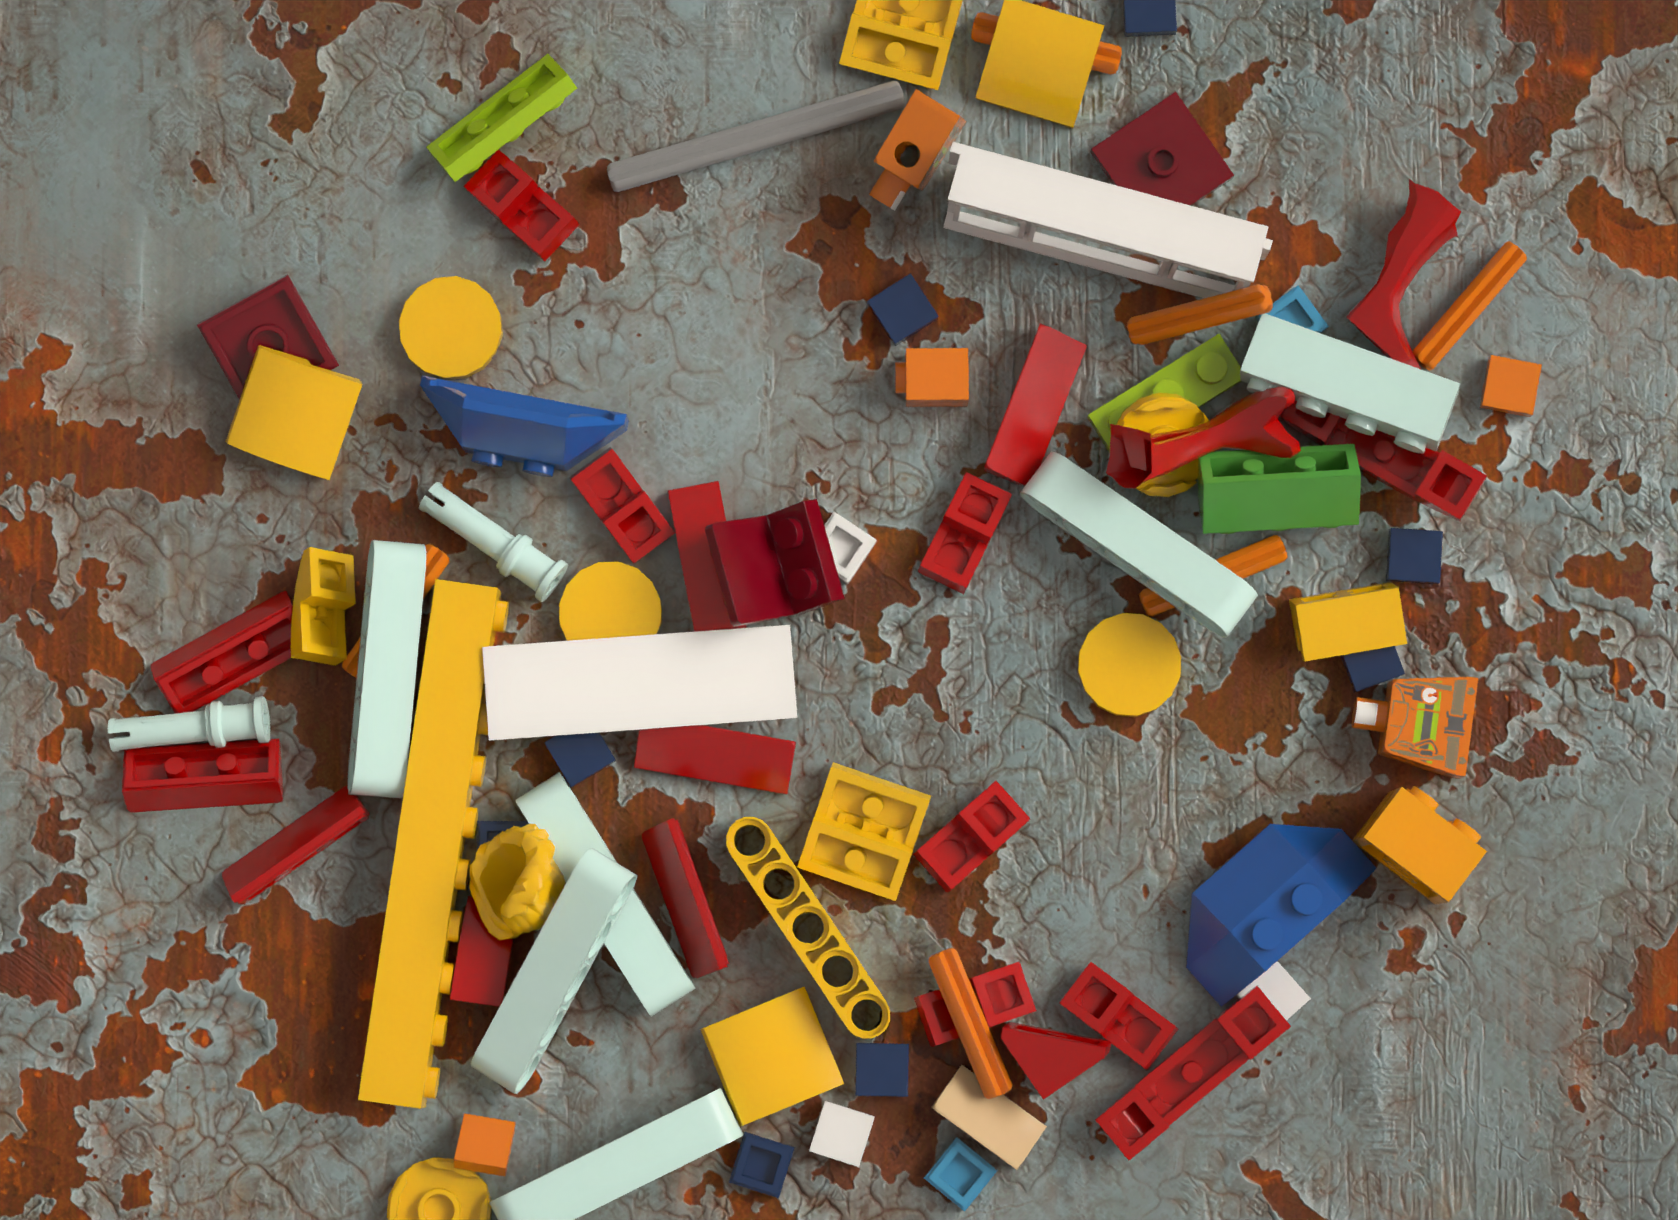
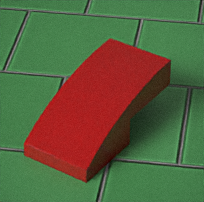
M499 149L463 186L484 208L544 262L580 225L568 211L544 192L533 178Z
M611 447L569 477L633 564L675 534L663 515Z
M966 472L917 572L964 595L1012 494Z
M995 781L913 855L946 893H949L1031 819L1004 788Z
M468 896L450 1000L500 1007L505 998L515 938L499 940L490 934L482 922L472 896Z
M1020 962L969 978L988 1027L1037 1011ZM940 989L914 997L930 1047L960 1038Z
M1092 962L1087 965L1059 1002L1060 1005L1104 1039L1112 1041L1111 1044L1146 1071H1148L1179 1030Z

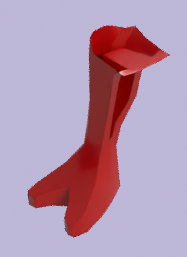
M1410 179L1406 211L1388 234L1385 263L1379 279L1346 318L1388 358L1421 369L1403 331L1399 304L1406 288L1420 268L1451 238L1458 237L1455 224L1461 211L1438 191L1415 184Z
M1283 386L1255 392L1236 401L1208 422L1177 431L1151 435V433L1138 429L1110 424V457L1106 474L1111 476L1120 486L1135 489L1149 479L1168 474L1223 447L1250 450L1279 458H1292L1301 451L1299 441L1286 431L1278 418L1285 408L1295 402L1294 392Z

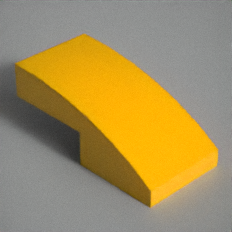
M308 547L303 551L293 601L291 658L335 666L347 659L344 610L356 604L353 555Z

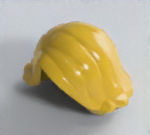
M528 824L523 827L513 826L505 832L502 831L491 841L480 845L476 852L475 860L469 865V888L488 932L499 940L516 938L523 933H529L542 928L566 884L563 873L553 860L555 846L551 840H548L549 834L546 830L539 829L536 824Z

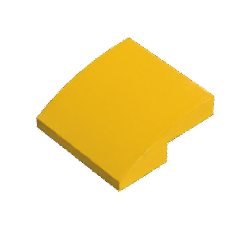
M856 0L839 64L939 90L963 0Z
M1004 0L975 99L1074 128L1105 25L1022 0Z
M258 345L226 443L271 462L330 480L363 384L360 379L311 365L307 359Z
M833 762L797 868L896 901L931 795Z
M805 986L700 1029L740 1127L844 1084Z

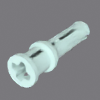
M440 482L433 484L428 491L445 505L441 507L425 495L419 505V509L422 512L428 513L498 562L496 568L499 569L500 574L504 577L512 575L535 591V598L540 602H544L552 594L566 573L568 563L563 560L557 562L552 560L532 545V538L529 536L518 534L514 537L504 528L447 490Z
M259 696L255 697L252 703L223 705L221 701H212L211 704L206 705L204 711L123 719L110 718L108 720V734L130 732V735L110 738L109 744L112 752H119V750L200 741H208L211 746L216 748L225 747L229 741L257 739L259 743H269V709L265 697Z

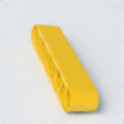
M743 817L736 820L729 827L726 835L728 851L822 992L853 1035L862 1039H871L881 1035L887 1029L890 1022V1009L886 1000L782 845L763 820L756 817ZM747 826H754L760 829L765 836L763 849L753 856L741 854L735 846L737 833ZM774 870H785L794 879V889L784 899L771 898L765 892V878ZM804 913L816 914L824 924L822 936L812 943L799 941L793 932L795 920ZM834 956L846 958L853 967L851 980L841 987L829 985L822 975L824 963ZM872 1000L880 1006L882 1020L876 1028L862 1030L853 1023L851 1012L859 1001Z

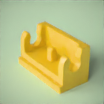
M1391 582L1289 599L1298 652L1301 651L1303 661L1407 644L1399 587Z

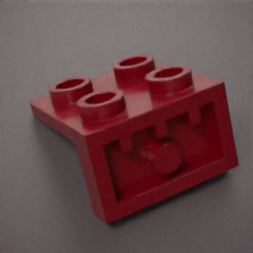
M817 499L802 501L768 515L717 522L705 527L724 603L733 626L798 616L845 599Z

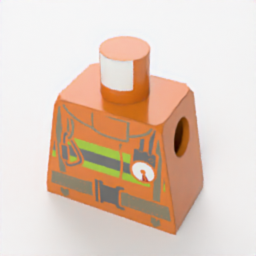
M915 89L874 159V162L885 169L869 195L895 211L911 185L923 191L952 146V142L955 141L967 121ZM909 146H917L920 152L917 162L912 167H904L900 159L904 150Z
M1478 678L1393 679L1387 683L1385 701L1356 697L1352 715V728L1381 732L1378 754L1449 778L1460 779L1466 776Z

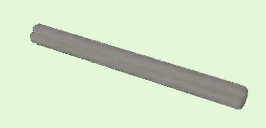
M890 81L616 161L607 166L611 187L614 191L620 192L901 110L905 106L904 94L898 81Z

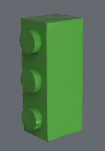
M1355 445L1300 447L1301 451L1292 458H1279L1250 450L1217 451L1198 458V506L1203 534H1232L1242 531H1284L1294 528H1336L1339 526L1359 525L1361 472Z

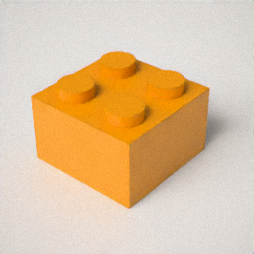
M1415 786L1411 790L1400 787L1388 792L1352 841L1432 903L1450 902L1487 852L1477 844L1481 836L1463 821L1457 818L1453 822L1447 821L1437 814L1435 810L1439 804L1421 789Z

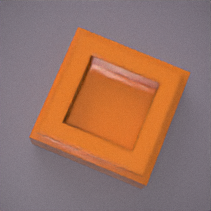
M1490 355L1488 357L1479 408L1531 417L1534 412L1542 364Z
M464 1113L454 1156V1168L505 1177L516 1122Z

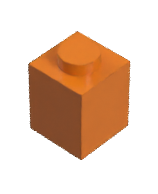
M906 348L905 362H895V393L906 394V407H967L969 401L968 348Z

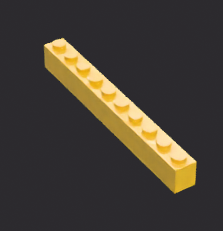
M435 579L358 1100L422 1109L426 1108L427 1098L436 1099L440 1068L432 1067L434 1047L444 1046L448 1016L440 1015L442 994H451L455 963H448L447 959L450 942H459L463 922V911H456L455 905L458 890H467L470 875L469 865L471 860L462 859L465 838L474 839L478 821V808L470 807L473 786L482 787L486 766V756L478 755L480 736L488 735L482 647L494 646L496 632H505L508 618L509 602L501 601L502 592L496 587Z

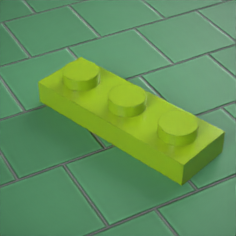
M546 54L431 142L426 148L450 178L456 182L464 175L477 170L486 158L503 145L516 140L521 136L524 129L546 112L558 108L565 98L578 88L560 65L549 54Z
M1217 334L1088 414L1087 418L1110 453V424L1116 425L1122 413L1138 399L1155 393L1178 394L1200 408L1241 383V367L1221 335Z

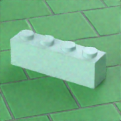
M1268 314L1261 315L1240 369V380L1248 383L1246 389L1251 393L1264 391L1269 388L1286 387L1294 392L1297 409L1320 418H1325L1327 412L1346 419L1345 425L1348 428L1362 434L1373 436L1376 430L1396 437L1394 441L1396 445L1416 453H1424L1425 448L1437 451L1460 388V383Z

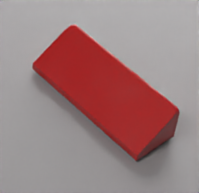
M1040 323L983 471L1023 487L1026 486L1042 464L1087 345Z
M287 591L280 592L150 665L153 678L174 713L194 712L291 658L293 601Z
M704 725L640 729L634 768L787 795L796 742Z
M270 739L269 743H259L258 740L227 742L226 746L222 748H216L209 743L126 749L124 750L122 794L127 810L129 812H148L280 803L283 801L280 739Z
M344 786L222 872V879L234 903L247 904L369 819L370 813L357 795H349L348 786Z
M672 818L645 830L642 833V840L691 976L693 978H700L728 968L730 962L679 821Z

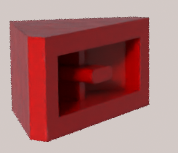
M1008 1022L1002 1028L1001 1033L1002 1041L1043 1100L1104 1059L1110 1052L1112 1042L1014 1022Z

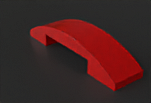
M1297 401L1285 408L1280 416L1283 421L1320 446L1354 444L1361 471L1409 498L1457 521L1462 520L1487 479V475L1443 450L1440 453L1425 448L1424 453L1406 450L1394 443L1395 436L1376 430L1373 436L1359 433L1348 428L1345 425L1346 419L1327 412L1325 418H1320L1297 409Z
M719 481L668 490L694 632L747 628L746 625L733 626L730 622L705 532L706 526L726 521Z
M1255 986L1157 1065L1095 1120L1129 1161L1249 1059H1253L1288 1030L1291 1025L1262 990Z

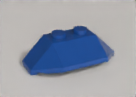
M423 375L421 377V388L466 453L473 454L471 461L481 465L500 468L502 467L503 460L524 463L523 472L553 477L554 469L568 471L626 432L629 420L627 414Z
M1269 824L1192 892L1186 968L1222 1007L1266 972L1340 906L1377 868L1342 829Z

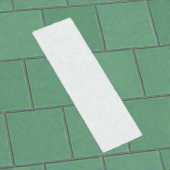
M790 625L482 647L489 741L797 718Z

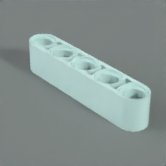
M1051 451L1020 492L1024 501L1041 515L1220 637H1228L1258 596L1253 587L1241 577L1061 454Z
M372 540L370 544L348 766L349 795L402 798L404 794L426 572L425 544Z
M560 772L515 800L528 823L536 824L539 829H545L549 834L548 840H551L555 846L553 860L563 873L566 883L581 857L590 848L597 850L617 863ZM633 888L604 944L639 1000L652 1017L696 988Z
M593 848L586 851L572 871L471 1061L472 1068L514 1094L522 1090L534 1073L631 894L637 880L636 874Z
M719 1088L489 1203L498 1220H574L742 1137L744 1134L722 1089Z

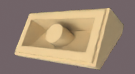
M963 1065L960 1066L931 1106V1108L1016 1170H1018L1047 1127L1004 1095L992 1099L984 1097L975 1074Z

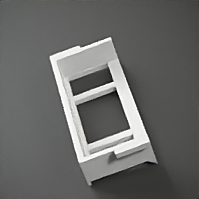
M952 142L948 164L956 165L957 167L948 196V210L943 227L945 229L1201 298L1249 287L1251 282L1254 283L1259 261L1265 260L1270 252L1273 240L1266 239L1268 226ZM961 207L1017 221L1021 224L1020 227L961 212ZM1036 227L1106 245L1161 260V264L1158 265L1035 232ZM1180 265L1237 282L1235 285L1176 269Z

